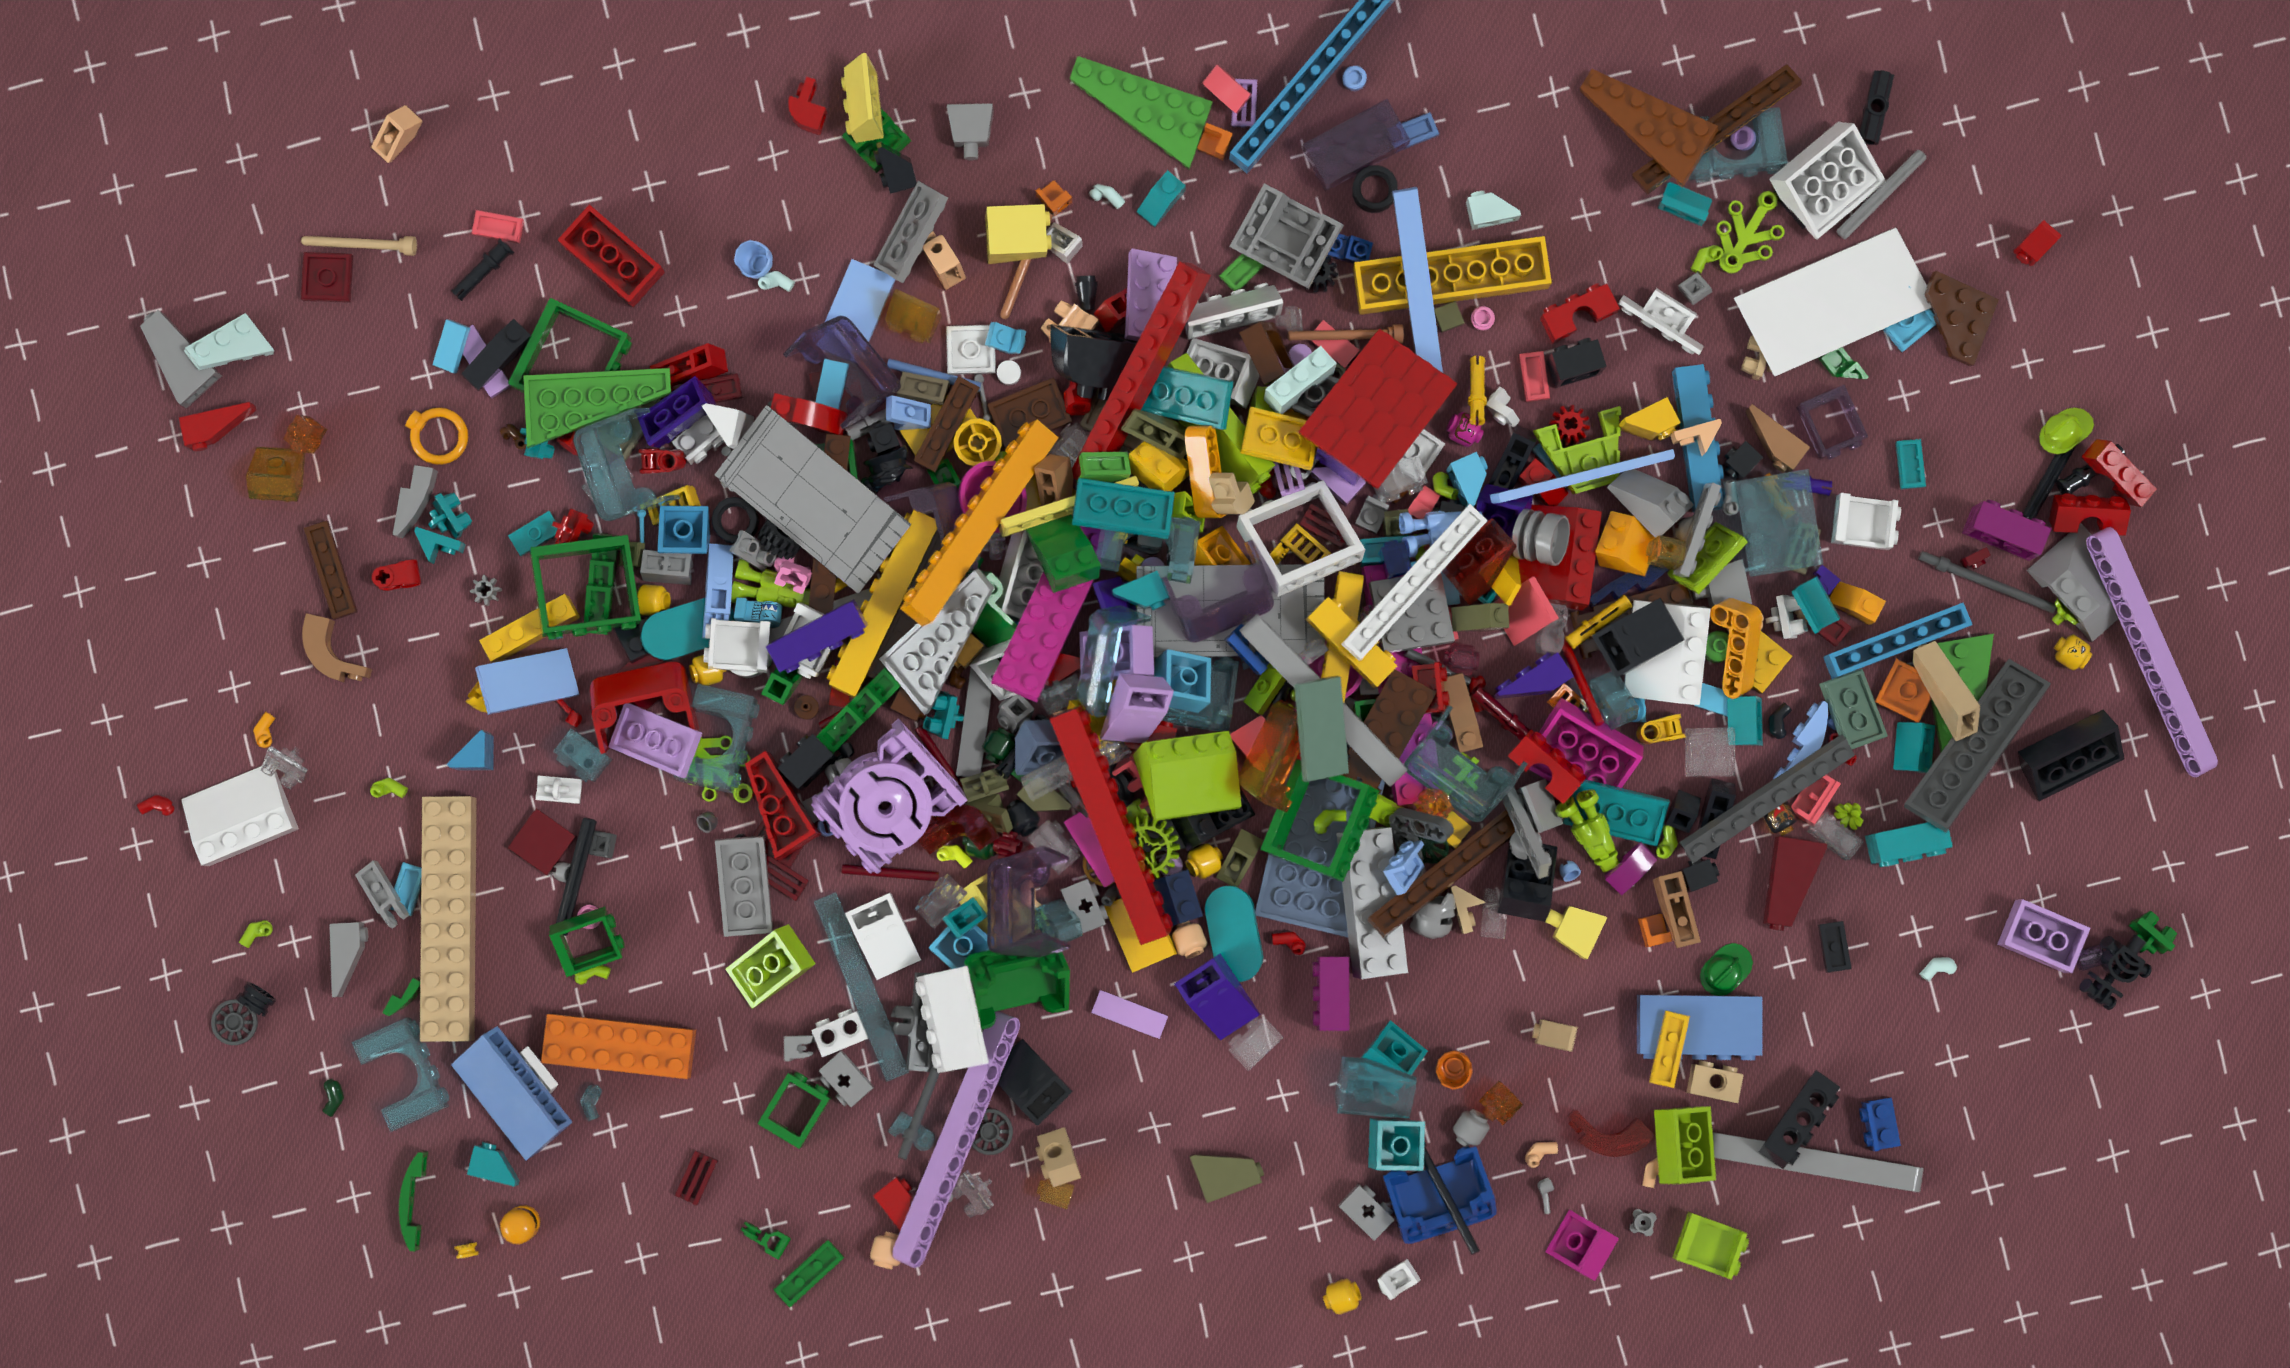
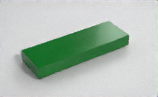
M828 1239L784 1279L774 1291L790 1308L845 1257Z

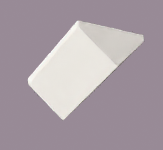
M707 403L702 405L726 445L732 449L736 448L739 441L753 424L754 417L736 409Z

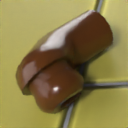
M506 424V427L500 429L503 439L508 440L512 437L516 448H526L527 445L524 444L525 435L521 434L520 430L513 424Z

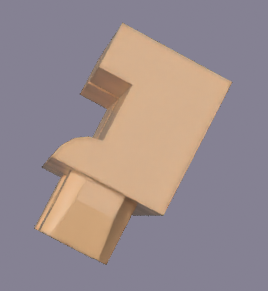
M1061 300L1054 310L1056 314L1063 318L1059 324L1062 326L1094 330L1099 324V320L1091 314L1089 315L1075 303L1071 306ZM1048 318L1041 327V330L1049 337V342L1051 343V324H1057Z

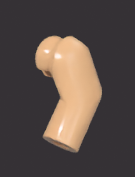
M1658 1157L1646 1164L1642 1186L1654 1188L1656 1176L1659 1175Z

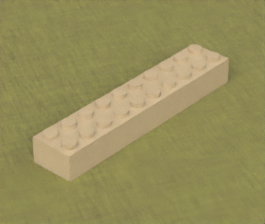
M471 796L422 797L420 1042L475 1041L476 798Z

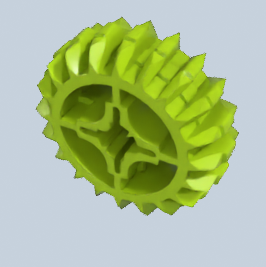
M1144 815V822H1141L1140 818L1136 816L1134 818L1135 825L1133 824L1139 835L1138 846L1143 848L1144 841L1153 846L1150 853L1146 852V850L1144 851L1145 860L1149 864L1146 867L1151 869L1156 879H1159V870L1165 875L1168 874L1167 866L1174 868L1175 862L1172 859L1179 858V854L1174 851L1180 849V844L1173 843L1179 837L1178 835L1170 836L1174 828L1171 826L1165 829L1166 820H1163L1161 824H1157V821H1154V819L1152 822H1149V816ZM1145 830L1155 831L1163 838H1151ZM1167 845L1166 856L1157 863L1155 852L1161 849L1162 846Z

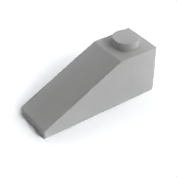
M364 923L330 924L332 997L343 996L362 955L365 942L368 941V929L364 927Z

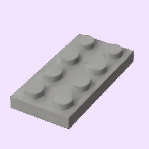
M918 181L881 249L874 266L897 281L904 283L906 277L911 272L917 256L922 252L926 239L933 231L934 224L940 213L944 210L948 197Z
M752 836L716 839L715 849L724 937L773 932L765 837Z

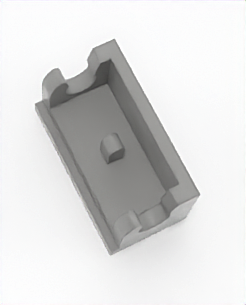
M643 550L640 570L643 581L691 585L692 554L658 553V551Z
M785 1036L784 1061L812 1056L813 1052L803 1051L807 1047L802 1044L816 1042L814 1036Z

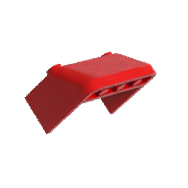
M668 661L599 676L592 681L590 685L591 711L600 754L606 753L609 749L605 728L615 723L617 719L615 706L662 696L664 705L669 711H686L690 728L699 730L686 669L679 661Z

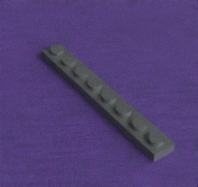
M1841 734L1682 840L1680 844L1692 863L1696 862L1855 756L1847 739Z

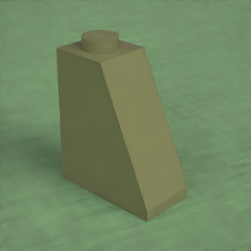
M1505 603L1451 607L1453 632L1495 631L1509 628V609Z
M1190 1155L1207 1203L1262 1183L1260 1177L1264 1176V1172L1260 1162L1255 1163L1253 1158Z

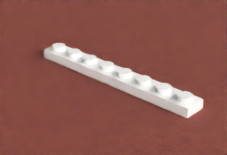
M1469 504L1341 645L1360 661L1488 520Z

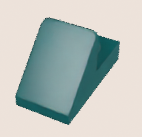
M415 527L414 532L428 561L432 564L436 560L440 546L442 547V552L455 555L456 552L463 554L466 546L463 542Z

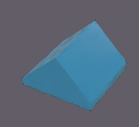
M660 506L658 553L707 554L710 542L709 507Z
M480 730L447 765L459 771L493 770L494 736L487 731Z

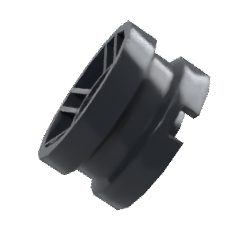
M247 982L244 986L245 990L243 993H239L236 999L243 1006L246 1005L250 1008L249 1010L258 1015L262 1013V1016L265 1017L268 1013V1007L273 1006L276 999L259 986Z

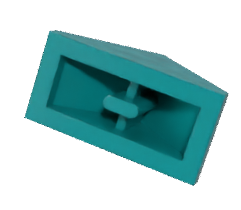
M972 897L946 915L943 921L955 937L959 939L987 918L988 915Z

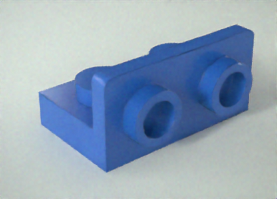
M1240 624L1224 640L1256 675H1261L1267 669L1266 666L1269 662L1258 651L1253 653L1249 649L1250 643L1239 631L1244 625Z
M1888 1097L1861 1102L1862 1108H1859L1861 1122H1865L1867 1132H1864L1866 1147H1870V1151H1880V1149L1901 1146L1892 1098Z

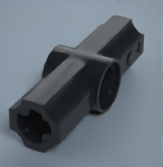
M1873 71L1859 130L1861 137L1867 145L1879 144L1885 114L1889 108L1888 101L1894 75L1888 71ZM1871 104H1878L1881 108V112L1873 111L1871 108Z

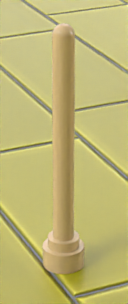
M304 236L301 239L302 244L306 246L399 250L400 253L409 256H415L417 251V240L414 236H405L400 238L399 241Z

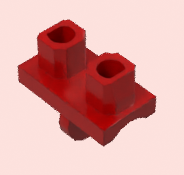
M570 509L567 516L563 515L560 523L553 521L551 525L557 528L554 536L557 539L555 544L578 541L580 533L589 534L594 523L587 518V514Z

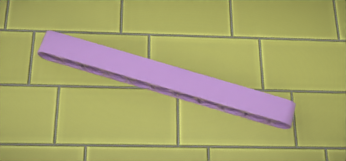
M2107 527L2087 538V548L2181 761L2190 776L2198 777L2217 766V756L2121 539L2113 528Z
M995 1011V1024L984 1029L982 1033L989 1063L968 1067L894 1245L893 1257L899 1262L917 1268L923 1263L1019 1032L1020 1022L1016 1017Z

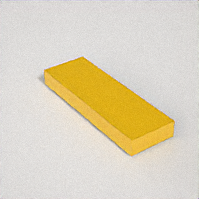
M1670 1011L1664 1012L1649 1083L1671 1088L1675 1087L1690 1016Z

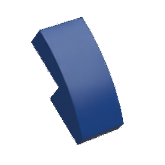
M1339 234L1327 256L1350 263L1368 261L1374 242L1352 235L1348 237Z

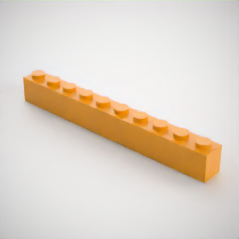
M1038 419L1030 423L1025 422L1017 432L1019 436L1016 441L1013 440L1006 447L1005 452L1007 454L1005 457L999 459L993 466L994 473L980 485L982 490L978 496L975 495L968 502L967 506L969 509L955 521L954 525H956V528L942 540L943 547L929 559L931 564L927 570L924 569L917 576L916 581L918 583L914 589H909L904 595L903 600L905 602L900 609L922 627L932 623L1001 523V519L1008 513L1035 473L1034 467L1046 457L1059 438Z

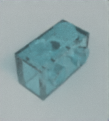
M1610 671L1590 680L1589 688L1604 723H1607L1611 730L1637 719L1639 706L1621 677L1616 678L1613 672Z
M572 728L553 751L558 755L557 761L565 767L573 766L577 770L575 774L585 782L588 780L595 782L613 760L605 753L600 754L598 747Z

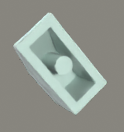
M1485 191L1474 192L1466 201L1472 230L1518 221L1521 216L1520 210L1492 192L1486 194Z

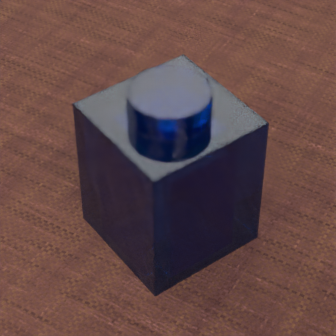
M1392 540L1384 543V547L1380 549L1379 553L1386 578L1391 579L1405 575L1412 567L1405 542L1398 543V540Z

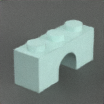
M1320 346L1266 388L1265 402L1275 413L1284 414L1298 403L1299 397L1309 387L1314 386L1317 388L1331 377L1335 372L1337 363Z

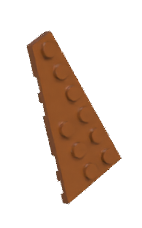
M1591 69L1580 87L1581 93L1608 115L1616 126L1618 125L1650 158H1653L1682 188L1718 132L1717 125L1594 69Z

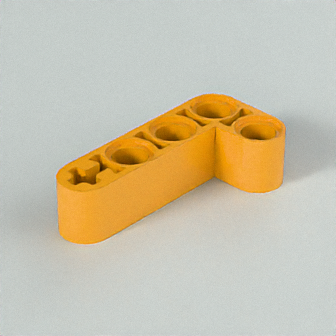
M1188 426L1185 431V444L1195 515L1198 518H1222L1228 514H1218L1214 511L1211 504L1215 497L1208 480L1212 473H1222L1216 430L1212 426Z
M1727 598L1711 608L1710 617L1715 624L1729 629L1722 690L1727 697L1735 699L1750 691L1754 684L1762 613L1758 607L1734 598Z

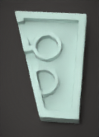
M245 313L185 347L184 352L196 368L202 370L226 365L228 362L240 359L244 361L252 359L254 356L272 355L274 349Z

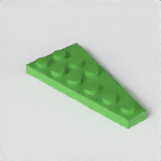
M1077 56L1070 81L1091 97L1096 98L1107 109L1116 113L1123 121L1151 142L1157 144L1168 155L1177 159L1184 167L1190 170L1213 102Z
M670 368L523 375L527 448L534 447L669 395L671 393Z
M1994 634L1937 643L1978 702L1987 687ZM1931 699L1940 752H1942L1953 736Z

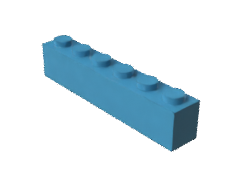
M1704 364L1675 368L1672 371L1680 430L1716 420L1715 417H1711L1710 408H1713L1712 394H1708L1707 385L1710 384V376L1708 370L1704 369ZM1694 438V443L1682 446L1690 501L1694 504L1691 507L1692 513L1696 511L1705 484L1713 482L1721 486L1720 479H1723V467L1718 465L1717 455H1720L1719 442L1715 441V438L1703 456H1701L1696 438ZM1722 487L1719 491L1721 493L1720 501L1717 506H1714L1713 510L1722 508L1725 491Z
M1963 602L1833 652L1823 658L1831 678L1834 679L1972 625V622Z

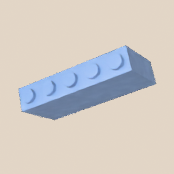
M1637 995V1054H1643V1059H1654L1665 1011L1690 1016L1682 1055H1692V1059L1707 1060V1055H1716V1060H1731V1055H1741V1060H1755V1056H1762V997Z
M498 1026L482 1035L451 1064L525 1160L540 1152L573 1123Z

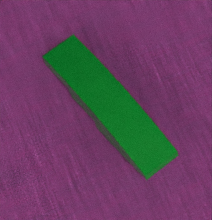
M594 533L593 539L615 537L619 535ZM618 550L592 553L589 565V580L586 585L584 622L606 620L611 617ZM597 630L587 631V633L608 635V632L597 633Z
M885 667L816 737L832 753H835L901 685Z

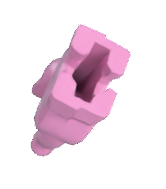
M784 556L782 559L775 558L773 565L778 573L774 584L783 587L786 583L794 586L793 591L803 594L811 579V568L794 564V558H789V560H786Z

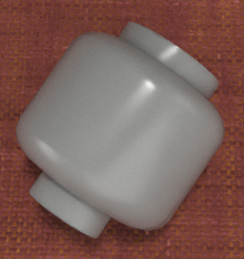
M1475 1109L1464 1111L1453 1127V1131L1457 1136L1456 1140L1465 1147L1479 1145L1490 1129L1487 1122L1488 1118Z

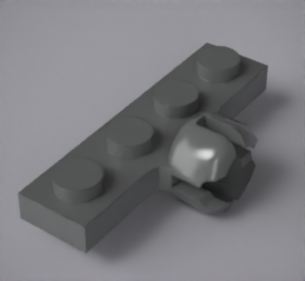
M915 972L911 1005L896 1006L891 1014V1017L903 1018V1023L890 1022L891 1031L897 1035H906L909 1040L906 1070L930 1072L933 1066L931 1058L933 1054L932 1045L928 1043L926 1031L928 1030L927 1022L921 1014L923 1004L921 996H918L916 991L917 977L928 975L929 973Z

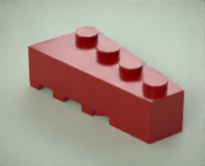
M764 751L745 763L775 859L782 860L821 835L785 775L778 769L779 766L771 753Z

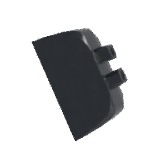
M1051 324V355L1055 370L1067 380L1078 384V396L1090 399L1092 398L1094 387H1099L1098 398L1107 401L1138 341L1125 339V334Z

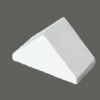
M1055 222L1046 231V235H1051V251L1068 264L1081 249L1082 239Z

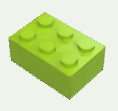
M1711 1106L1654 1110L1659 1184H1685L1716 1180Z

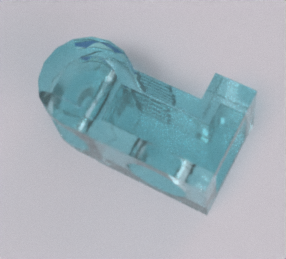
M902 1111L888 1130V1133L894 1137H897L899 1133L903 1134L905 1128L909 1127L912 1117ZM920 1123L917 1131L919 1135L916 1143L913 1144L917 1149L926 1151L934 1145L935 1136L930 1129Z

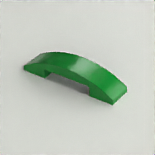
M428 1151L418 1152L405 1174L400 1191L399 1220L402 1235L409 1251L420 1249L422 1225L412 1224L416 1177L426 1176Z

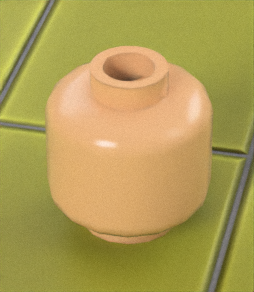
M1190 921L1177 924V929L1171 936L1177 953L1185 956L1187 959L1202 954L1207 941L1201 926L1197 923H1190Z
M885 1232L884 1236L879 1235L875 1237L870 1253L874 1265L892 1270L893 1266L900 1264L893 1257V1248L899 1235Z

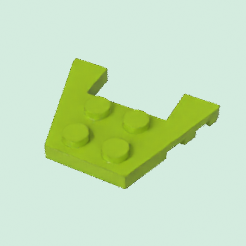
M1620 406L1597 412L1604 437L1570 447H1562L1556 424L1533 430L1534 435L1561 477L1620 462V451L1618 450V439L1621 436V427H1619ZM1619 473L1569 485L1568 488L1572 494L1611 484L1619 476Z

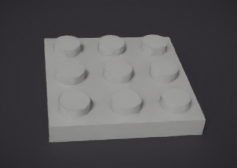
M1441 572L1380 638L1383 652L1387 650L1393 653L1449 644L1455 641ZM1402 577L1369 583L1373 608L1376 607Z

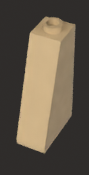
M1936 641L1917 647L1913 651V665L1954 740L1958 741L1978 732L1980 705Z

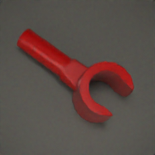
M563 699L556 700L564 711L569 714L565 721L577 728L582 721V716L572 710Z

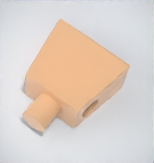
M932 231L923 245V251L943 287L947 290L966 279V276L958 258L944 236L939 235L937 237L934 231Z

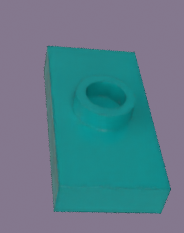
M1921 439L1896 441L1900 490L1926 487Z
M550 511L508 535L521 557L530 552V547L541 546L554 538L557 528L551 525L553 521H557Z

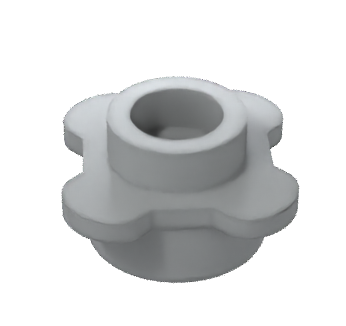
M1640 1209L1634 1210L1633 1223L1629 1226L1631 1232H1641L1645 1236H1651L1653 1234L1654 1222L1657 1219L1656 1215L1652 1212L1644 1213ZM1642 1220L1645 1221L1644 1225H1641Z

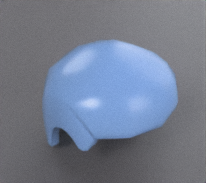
M748 240L741 243L736 249L734 263L739 267L742 274L748 278L759 279L765 276L772 268L773 256L764 244Z

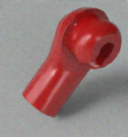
M154 795L137 804L142 815L156 809L162 811L163 815L169 816L175 810L172 805L173 802L169 798L160 795Z

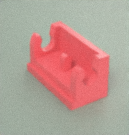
M1825 775L1802 790L1790 808L1793 809L1798 818L1809 825H1814L1841 783Z

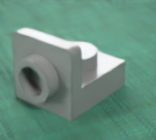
M1373 495V497L1367 496L1355 525L1377 534L1384 519V512L1388 511L1390 506L1386 504L1387 500L1378 495Z

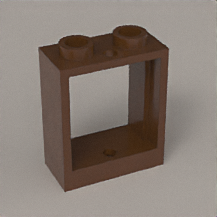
M1258 322L1239 332L1264 385H1271L1294 367L1293 361L1274 322Z

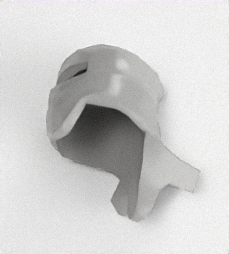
M1425 868L1421 871V873L1415 880H1417L1420 876L1426 873ZM1447 893L1445 897L1438 895L1413 915L1410 928L1415 933L1429 939L1442 938L1449 934L1453 924L1451 917L1455 916L1454 895L1451 893Z

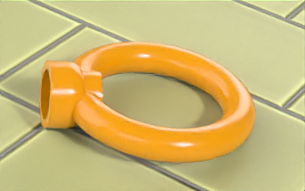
M432 408L423 413L414 410L405 424L407 428L411 429L410 442L413 450L422 460L431 464L443 465L453 462L462 455L468 443V429L464 420L457 413L446 408ZM435 417H443L452 421L459 434L456 447L444 455L429 453L420 442V432L427 421Z

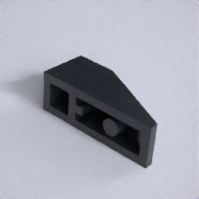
M515 319L511 320L494 336L461 375L477 391H480L525 349L531 335Z
M1516 426L1488 484L1506 489L1514 488L1536 443L1537 438L1534 432L1522 426Z
M1711 778L1697 830L1733 807L1736 798L1734 783ZM1720 846L1704 857L1716 859Z

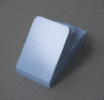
M891 395L886 397V421L894 422V429L896 430L928 429L931 427V404Z

